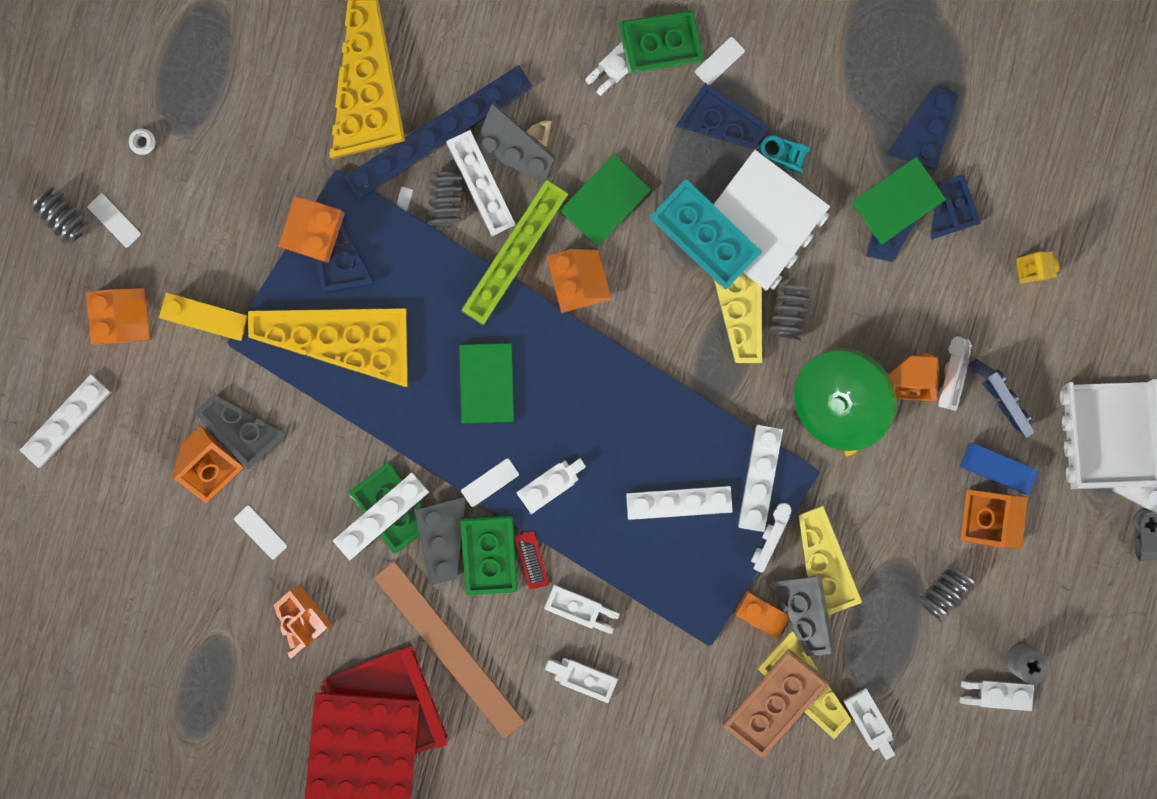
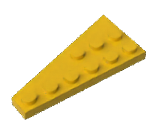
M348 0L345 20L347 28L345 43L342 45V53L344 54L338 79L335 104L337 108L336 122L333 125V147L330 149L329 156L331 159L405 141L378 0Z
M407 309L248 311L249 338L408 387Z

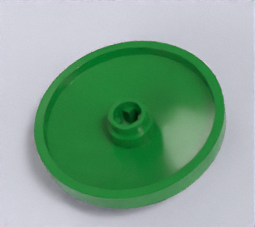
M834 348L821 352L807 362L800 371L795 383L794 402L802 424L814 438L831 448L842 451L865 449L879 441L893 424L897 410L894 385L884 368L865 353L849 348Z

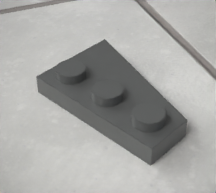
M493 102L476 142L481 154L545 182L556 156L534 136H530L524 131L515 119L505 114L496 102Z
M216 395L211 396L195 411V414L248 470L287 435Z
M464 496L414 508L429 584L431 585L457 579L461 546L460 518L464 517L466 499Z
M821 575L769 582L773 591H776L782 602L780 605L783 611L787 612L794 625L793 630L806 655L815 656L834 653L835 649Z

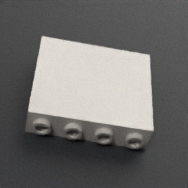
M756 150L753 151L714 203V206L762 251L743 273L761 286L763 291H767L769 287L774 290L783 278L779 274L784 267L789 269L798 258L795 254L800 246L805 248L812 240L814 235L811 234V231L816 225L821 227L827 220L829 214L826 211L830 207Z
M1157 379L1139 383L1073 385V382H1069L1063 386V390L1060 391V403L1065 408V415L1062 417V428L1067 434V441L1064 442V454L1069 460V467L1066 468V480L1070 483L1071 489L1157 486Z

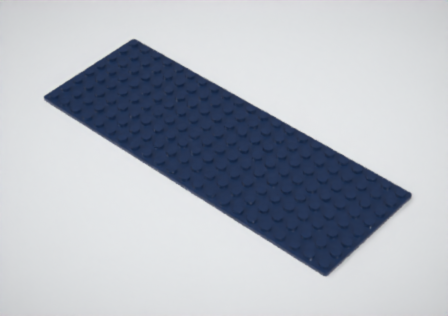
M335 170L315 202L345 213L342 224L374 284L323 293L321 291L316 259L285 249L244 315L248 316V311L407 309L408 387L249 338L248 321L242 341L229 338L228 345L460 491L505 459H509L519 473V476L485 498L480 504L498 515L513 514V524L527 533L534 532L536 539L708 646L712 645L758 573L757 570L753 569L755 563L751 562L757 547L762 549L766 542L762 538L764 532L738 527L755 430L567 312L561 313L558 306L513 279L485 324L482 325L463 313L462 308L491 264L374 191L358 200L343 178L347 174L341 170ZM512 344L514 422L462 423L459 345ZM781 446L765 530L768 524L774 525L773 513L777 510L776 507L780 503L790 505L791 508L786 528L819 476V471ZM581 458L586 467L575 474L579 480L531 514L516 492L558 463L566 460L568 465ZM731 486L732 512L628 520L626 493Z

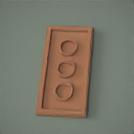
M788 648L726 719L722 727L763 759L829 685V680Z

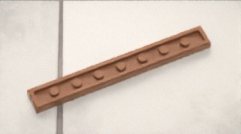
M395 560L374 577L504 739L525 723L524 719Z

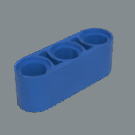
M969 443L960 467L1026 495L1030 494L1039 473L1036 469L973 443Z

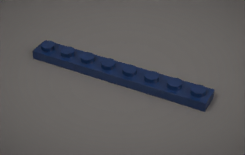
M518 65L405 137V141L392 145L343 178L356 198L360 200L447 144L446 141L463 134L486 119L493 102H496L501 107L500 109L533 89V86Z

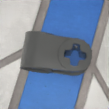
M1143 509L1138 511L1133 517L1134 547L1139 561L1157 559V514Z

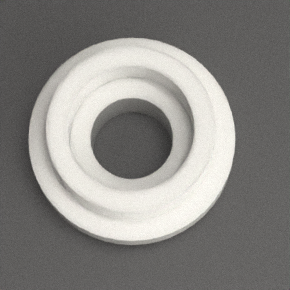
M137 129L129 137V146L133 152L139 155L149 154L155 147V137L147 129ZM146 138V145L140 147L138 144L139 139Z

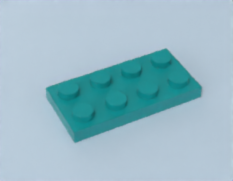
M687 179L649 217L724 290H727L762 253L744 233Z

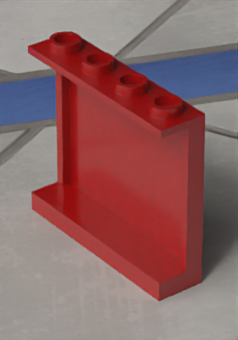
M412 644L345 669L322 680L323 685L320 686L321 693L419 700L415 755L436 746L440 748L448 745L449 738Z

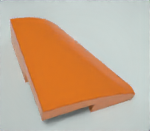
M301 585L291 589L274 604L276 615L281 621L280 629L282 636L286 635L290 650L287 653L291 659L332 626Z

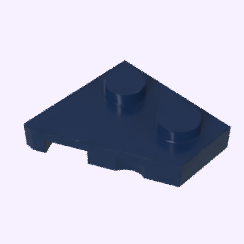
M964 174L937 183V187L946 200L934 208L930 233L931 240L980 224Z

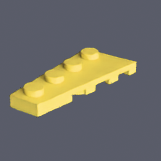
M744 273L727 290H724L714 280L735 363H762V287Z

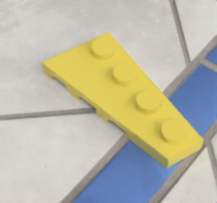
M824 505L799 514L807 576L821 575L828 615L862 603Z
M792 630L757 667L765 676L789 648L820 673L810 656L806 655L800 641ZM829 685L805 711L833 739L851 722V718Z

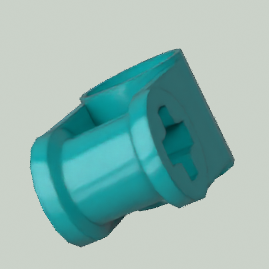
M777 136L765 138L758 146V152L773 164L798 174H802L803 169L801 167L806 153H809L811 148L803 144L788 141ZM767 142H772L776 145L777 153L775 155H769L765 151Z

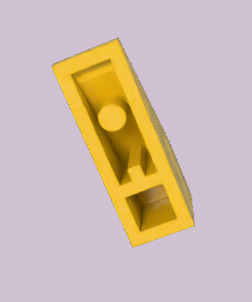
M1039 252L1016 258L1020 284L1057 278L1056 272H1059V262L1057 257H1054L1053 252Z
M170 293L165 294L159 315L161 319L242 341L248 321L247 315Z

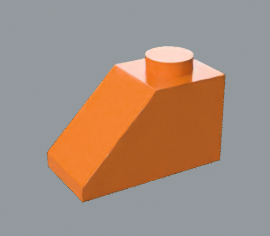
M746 590L733 611L736 616L776 638L779 637L789 620L787 613Z

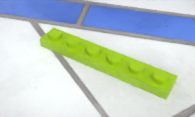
M548 180L545 181L462 308L463 313L482 325L485 324L567 198L568 193Z

